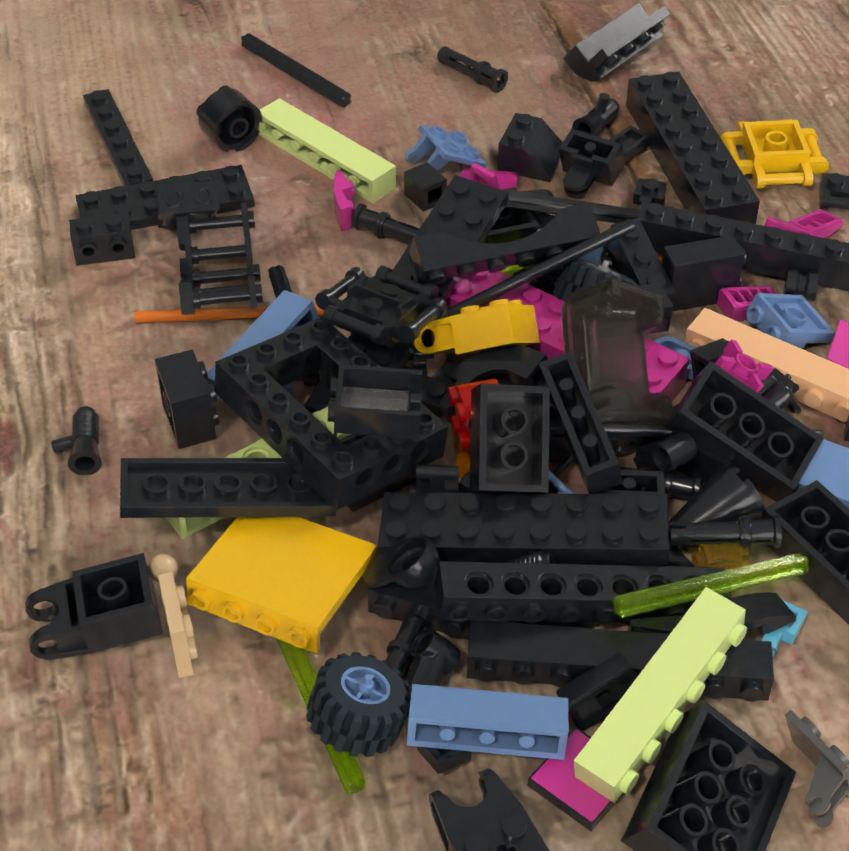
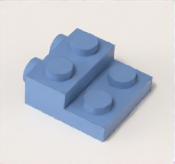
M756 293L745 312L748 322L754 324L759 331L801 349L805 347L806 343H830L835 335L832 328L803 295Z

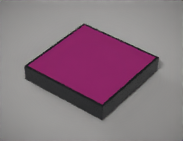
M575 727L568 734L565 759L546 758L528 778L527 786L586 829L592 831L616 802L613 803L575 777L574 759L591 738Z

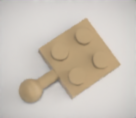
M159 554L150 561L149 573L155 581L159 582L178 676L181 678L194 675L191 660L197 659L198 655L190 614H188V610L185 608L187 607L184 587L183 585L175 586L174 577L178 572V565L172 556Z

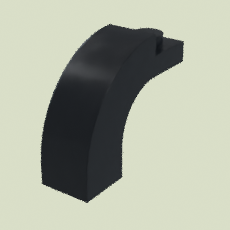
M498 346L469 357L459 364L448 376L453 383L452 387L494 378L497 379L499 384L544 386L539 363L548 360L546 354L525 346ZM447 391L438 405L448 423L451 424L450 416L456 414L455 407L450 406Z

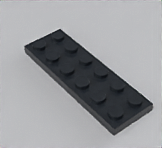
M242 165L226 166L225 168L199 171L188 175L172 176L166 179L144 181L139 184L116 186L111 189L89 191L84 194L75 195L80 218L105 216L113 213H129L132 230L158 225L155 205L157 184L217 180L220 206L217 214L241 210V203L246 202L247 208L255 207L254 197ZM209 213L192 214V216L208 215ZM169 215L167 218L176 217V215Z
M121 458L120 518L336 516V510L283 458Z

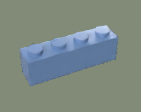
M284 290L220 359L320 318L313 301ZM214 365L207 372L208 380L206 381L207 383L212 382L213 386L215 387Z
M412 684L407 746L558 760L565 759L569 732L568 698Z

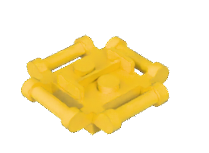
M798 120L738 121L736 123V131L725 132L720 136L743 175H753L755 189L765 188V185L782 184L812 186L813 172L821 175L829 170L828 160L822 156L818 146L816 131L812 128H801ZM736 145H742L747 160H740Z

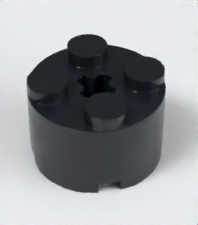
M227 85L220 87L218 91L211 94L196 110L201 130L223 151H242L249 147L260 133L257 130L259 122L262 123L263 119L260 110L241 92Z

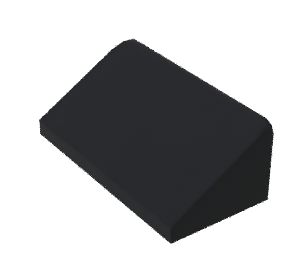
M617 653L559 688L556 694L558 697L568 698V714L576 727L584 731L610 714L637 676L623 654Z

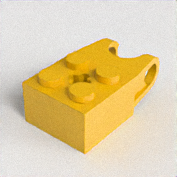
M508 299L491 301L489 306L479 307V305L460 308L461 314L433 320L420 331L419 337L414 341L416 349L423 354L441 352L444 354L456 353V355L477 354L498 346H527L540 343L534 305H522V300L509 301ZM430 329L434 333V343L431 347L427 348L423 345L421 337L425 330Z

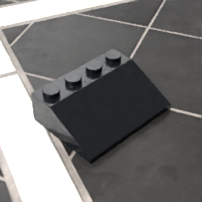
M704 701L684 712V717L679 727L673 734H670L621 841L633 851H765L796 771Z

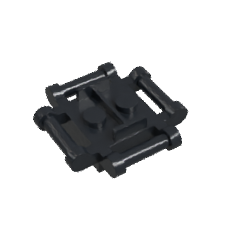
M383 265L377 269L375 276L372 278L366 276L361 268L353 267L347 271L345 278L330 289L322 290L315 297L317 306L324 310L323 323L339 327L369 339L373 343L389 348L393 347L398 341L412 343L419 337L420 331L434 319H440L448 311L446 302L441 298H437L439 291L437 285L429 282L422 284L393 273L391 268ZM347 292V297L345 299H338Z

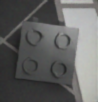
M790 710L785 714L792 742L816 766L809 792L805 797L806 806L812 804L808 812L809 818L812 819L816 815L825 814L817 822L818 827L824 828L832 823L834 819L833 811L845 796L849 798V760L837 746L832 745L829 748L819 738L821 732L809 718L804 716L800 719Z

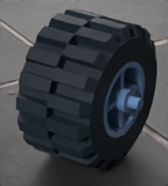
M352 652L351 656L345 653L338 654L336 659L330 658L325 662L324 666H321L306 708L308 710L306 714L307 722L312 723L310 729L314 734L321 735V742L325 745L331 744L334 746L333 750L341 753L343 750L349 752V756L358 757L359 754L371 757L374 756L375 751L382 754L387 751L389 746L392 747L395 744L410 708L411 692L408 691L410 688L408 681L401 679L403 674L398 669H392L389 662L375 659L376 656L370 654L362 656L361 653Z

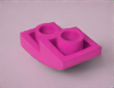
M338 171L335 174L333 183L336 220L343 232L353 229L352 217L355 208L352 197H355V188L352 181H348L342 171Z

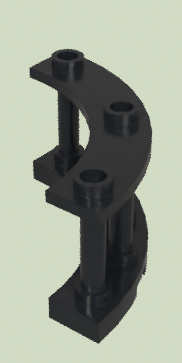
M247 202L241 203L242 215L195 219V216H189V214L176 215L179 249L185 251L186 257L180 258V276L182 280L178 283L182 315L195 314L196 309H201V305L250 301L251 309H256L257 303H263L261 284L255 285V282H261L259 264H253L249 230L255 228L254 211L247 210ZM243 226L245 245L198 249L197 246L192 247L191 234H196V230ZM237 257H246L247 268L199 272V269L194 270V264H199V261ZM239 280H248L249 283L246 285L200 289L201 284Z

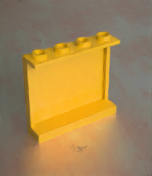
M237 517L187 576V604L198 610L227 619L232 623H238L264 635L318 654L320 651L321 632L360 577L365 578L367 568L376 558L377 545L300 517Z

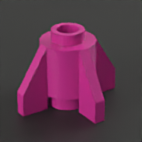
M731 339L724 348L723 355L719 357L715 364L759 393L764 387L761 381L766 379L772 372V366L759 362L757 364L750 356L742 353L743 350L736 340Z

